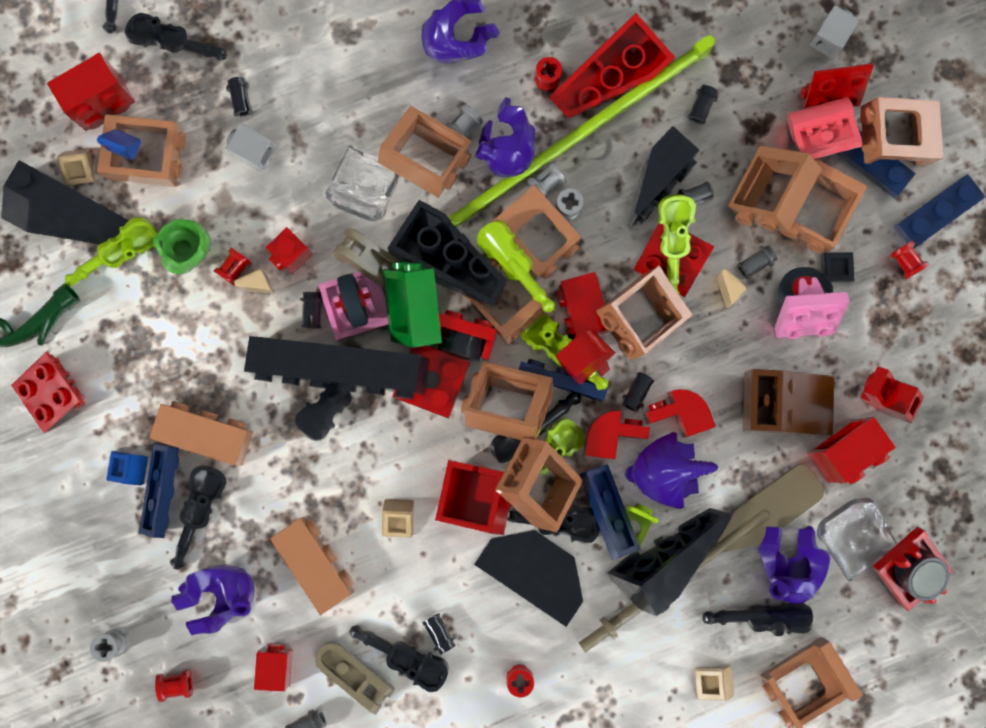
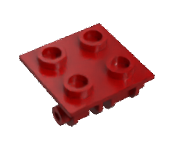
M874 64L814 71L811 83H807L806 87H801L800 90L801 98L806 99L803 109L845 97L851 100L853 107L860 106Z
M659 223L656 226L653 235L633 269L636 272L644 274L660 266L667 277L668 257L662 254L660 250L661 235L664 233L663 224ZM689 232L688 234L691 236L689 240L690 252L680 258L679 284L677 290L683 297H686L714 248L710 243Z
M48 351L11 385L43 433L51 429L73 407L77 410L86 404L83 400L85 398L84 394H81L76 386L72 387L75 381L73 379L67 380L70 374L61 365L60 359L58 357L55 358L53 354L50 355Z

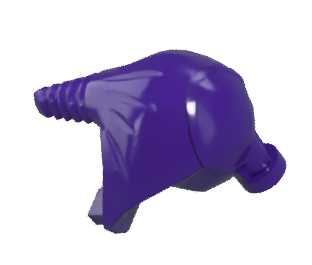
M451 0L441 10L436 9L432 12L431 17L422 26L421 39L426 55L440 63L450 64L485 54L488 49L486 42L491 38H498L500 32L494 23L483 24L474 28L472 38L468 42L456 40L453 29L458 20L465 14L484 13L485 7L480 0Z
M505 97L499 106L497 117L499 122L507 123L512 127L513 134L492 138L493 121L488 120L482 128L475 158L485 160L489 169L496 176L509 178L524 173L531 166L535 154V128L532 124H529L522 106H512L511 99Z
M671 432L652 442L639 453L634 465L626 469L625 477L629 482L635 483L641 492L650 499L666 506L683 509L685 508L684 499L691 494L699 493L697 478L717 471L718 465L702 460H690L695 459L694 443L684 444L678 441L676 432Z
M766 526V533L758 547V551L771 584L770 594L774 599L793 604L804 603L813 599L823 585L830 565V554L828 551L818 548L815 541L816 531L812 526L799 529L798 550L793 558L785 557L779 551L782 528Z
M231 564L215 565L189 574L186 577V582H183L178 587V591L181 593L173 595L171 602L176 610L186 609L199 603L201 593H214L216 604L208 617L186 622V627L191 635L213 634L218 632L235 616H246L250 613L255 590L254 583L250 574L244 568Z

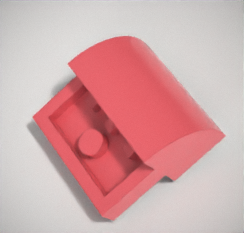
M848 97L787 113V124L794 145H796L798 152L809 153L813 159L862 147V138L854 118V108Z

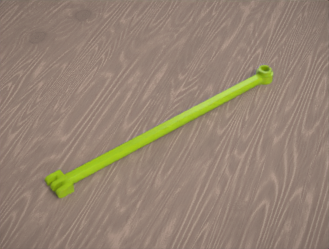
M711 35L705 36L695 43L692 49L667 65L654 79L638 85L534 157L531 166L524 173L515 177H505L464 207L448 216L452 224L457 228L542 169L547 163L555 160L684 69L707 57L715 43L714 37Z

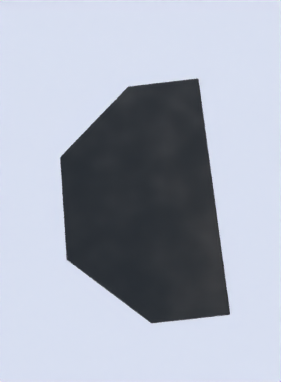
M535 530L491 539L474 564L565 627L568 626L583 603L575 557Z

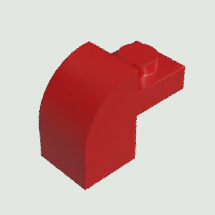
M589 330L573 339L555 356L559 364L581 385L595 371L601 377L610 370L607 360L616 352L594 330Z
M877 366L875 372L868 376L860 398L875 409L911 424L924 396L919 388L895 380L890 370Z
M684 389L667 392L670 401L669 405H667L666 400H662L648 405L650 411L643 413L646 425L675 416L682 438L716 427L705 400L698 394Z
M621 411L605 413L597 417L588 427L583 456L616 459L618 436L646 440L649 439L650 427L642 426L643 421L625 418L624 424L620 423Z

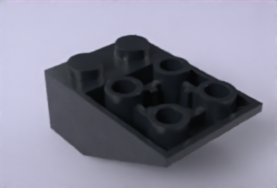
M674 126L652 147L644 162L627 224L629 228L636 222L641 225L657 206L655 202L660 203L664 197L670 195L677 185L675 181L677 180L681 183L698 163L694 158L700 150Z

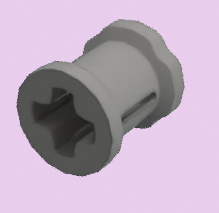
M464 104L461 107V113L451 123L448 122L446 126L466 137L476 125L480 126L483 120L476 111L467 104Z
M552 162L547 163V168L538 176L527 180L530 187L535 185L546 198H548L547 194L559 184L563 185L567 181L561 170Z
M567 188L559 193L555 208L567 221H571L578 217L584 201L583 196L578 190ZM567 200L573 201L571 210L566 209Z
M109 630L104 634H100L91 642V655L100 662L110 661L126 650L127 638L119 630ZM106 641L109 645H113L112 650L110 649V647L105 646Z

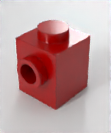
M288 227L265 247L272 254L268 258L269 261L279 271L286 268L292 275L313 255L308 247Z

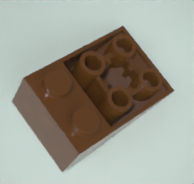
M751 369L744 372L743 431L833 436L834 376Z

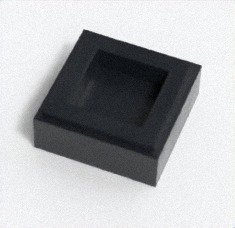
M853 252L821 254L822 273L830 279L831 283H852L855 281Z

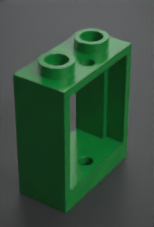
M410 261L392 263L393 268L382 270L390 341L413 348L442 343L434 268H425L422 266V262L411 263Z

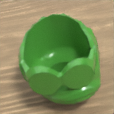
M174 219L161 228L160 232L153 238V243L158 254L161 256V262L165 269L175 274H186L206 258L210 251L211 238L206 229L196 221Z

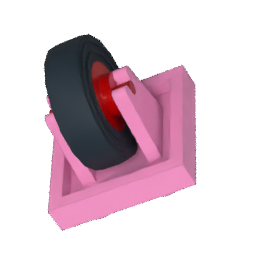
M810 267L792 269L784 275L778 287V299L782 308L774 327L776 337L796 339L809 335L825 337L835 334L850 302L847 292L833 293V285L830 279L819 270Z
M350 273L318 284L336 342L389 326L386 298L382 287L362 273Z

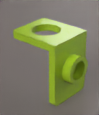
M636 503L635 507L626 505L625 509L629 520H635L640 525V533L636 538L639 546H641L651 523L657 524L659 519L651 516L653 510L639 503Z

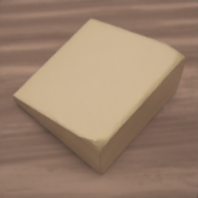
M90 148L65 151L57 157L64 185L95 181Z
M260 269L234 281L235 286L242 291L275 294L267 274Z
M724 269L716 276L725 307L729 308L747 288L727 269Z
M384 500L382 536L412 537L413 500Z
M731 666L695 668L698 700L727 701L734 696Z

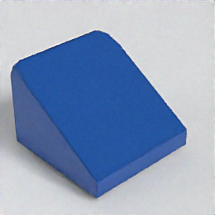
M116 129L99 135L97 138L98 143L106 150L130 160H134L141 145L139 138Z
M111 451L106 480L128 485H143L148 457Z

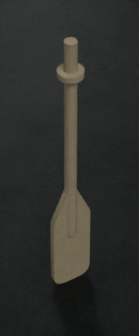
M795 465L737 507L697 571L723 552L760 545L766 533V526L784 528L818 503L824 496V487L812 469L806 465ZM632 603L609 621L605 616L600 619L602 626L581 640L579 645L586 653L609 635L615 640L619 637L616 630L643 610Z

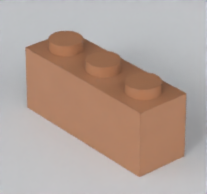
M172 401L171 405L160 404L149 439L235 466L243 465L253 431L245 429L246 423L230 418L228 423L217 420L218 414L205 410H200L199 414L188 411L189 405Z
M304 516L275 534L270 540L321 616L354 592L352 586L355 583L346 569L341 571L335 561L338 557L329 544L324 546L318 536L321 534V531L314 520H307Z

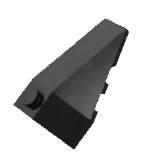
M20 160L16 163L3 186L1 218L31 234H42L60 239H71L100 245L108 241L109 238L116 237L120 233L119 227L124 226L129 221Z
M418 200L388 246L389 254L401 262H422L423 267L434 268L436 284L491 308L507 284V280L484 255H481L475 249L470 240L452 224L445 213L421 200Z
M709 508L680 525L677 534L666 538L661 536L653 542L656 546L641 555L639 551L628 555L607 574L639 609L658 616L667 611L670 605L680 597L728 524L731 516L727 512Z

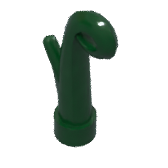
M63 283L53 292V296L14 332L10 324L0 318V327L4 330V337H0V347L18 345L39 331L37 344L42 346L57 320L67 310L72 309L81 301L77 293L70 286Z

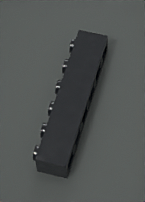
M249 336L244 372L254 374V380L272 382L273 377L282 378L281 383L300 386V380L309 381L310 387L328 389V384L338 385V390L354 393H356L357 387L367 388V394L385 396V391L396 392L395 397L413 400L414 394L425 395L430 359L418 354Z

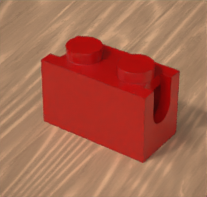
M592 272L560 281V290H556V297L560 308L565 307L568 318L564 319V325L568 336L573 335L575 339L580 334L589 330H594L598 335L609 333L610 331L603 326L601 318L596 312L605 304L596 273Z

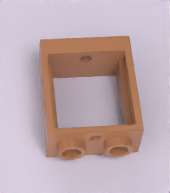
M410 105L380 146L378 163L439 198L445 189L450 190L458 176L456 174L458 169L464 170L472 156L469 153L472 140ZM413 133L454 156L441 176L399 153Z
M105 114L102 134L114 129L124 133L126 129L167 133L162 172L120 167L122 156L110 152L101 146L97 173L107 180L176 187L177 178L180 179L182 175L180 154L181 150H184L186 146L184 130L176 122Z
M760 145L728 207L736 215L735 219L744 225L751 226L753 223L769 231L779 229L789 232L822 169L809 153ZM774 172L793 175L774 212L755 208Z
M814 159L822 169L815 183L846 199L826 238L795 221L789 232L780 230V232L791 239L798 238L806 242V246L814 252L827 253L835 248L868 186L828 164Z
M488 259L498 271L501 270L500 264L496 259ZM462 295L485 321L492 323V329L497 330V334L507 345L545 313L542 310V304L532 299L504 325H501L482 303Z
M660 266L642 274L596 310L603 326L611 332L618 342L619 349L627 355L629 360L647 354L692 316V313ZM640 288H642L664 320L661 326L642 341L617 307Z
M483 361L480 371L475 372L472 377L470 395L465 396L462 402L461 413L464 414L466 427L522 440L523 437L538 439L553 397V378ZM493 386L533 396L525 420L522 421L482 411L481 407L489 387Z
M523 437L495 490L534 527L558 532L583 479L547 441ZM543 465H545L556 476V479L542 506H540L528 494Z

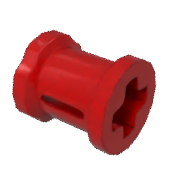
M544 57L539 60L536 65L535 84L540 90L550 92L558 87L562 74L561 63L554 57Z
M913 240L889 254L891 259L895 258L903 269L905 280L929 266L928 262H923L914 249L915 243Z
M230 247L228 257L219 268H215L213 271L235 286L234 281L238 279L247 266L252 265V262Z
M514 665L507 672L506 684L508 691L513 696L522 698L532 692L534 689L533 675L531 670L525 665ZM519 674L523 675L524 680H528L523 682V687H517L515 682Z
M184 670L182 674L171 676L158 674L155 679L157 700L165 702L167 698L183 695L185 698H190L193 695V681L190 670Z

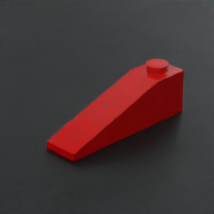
M635 13L565 80L549 98L567 118H571L629 89L654 79L676 57L639 15Z

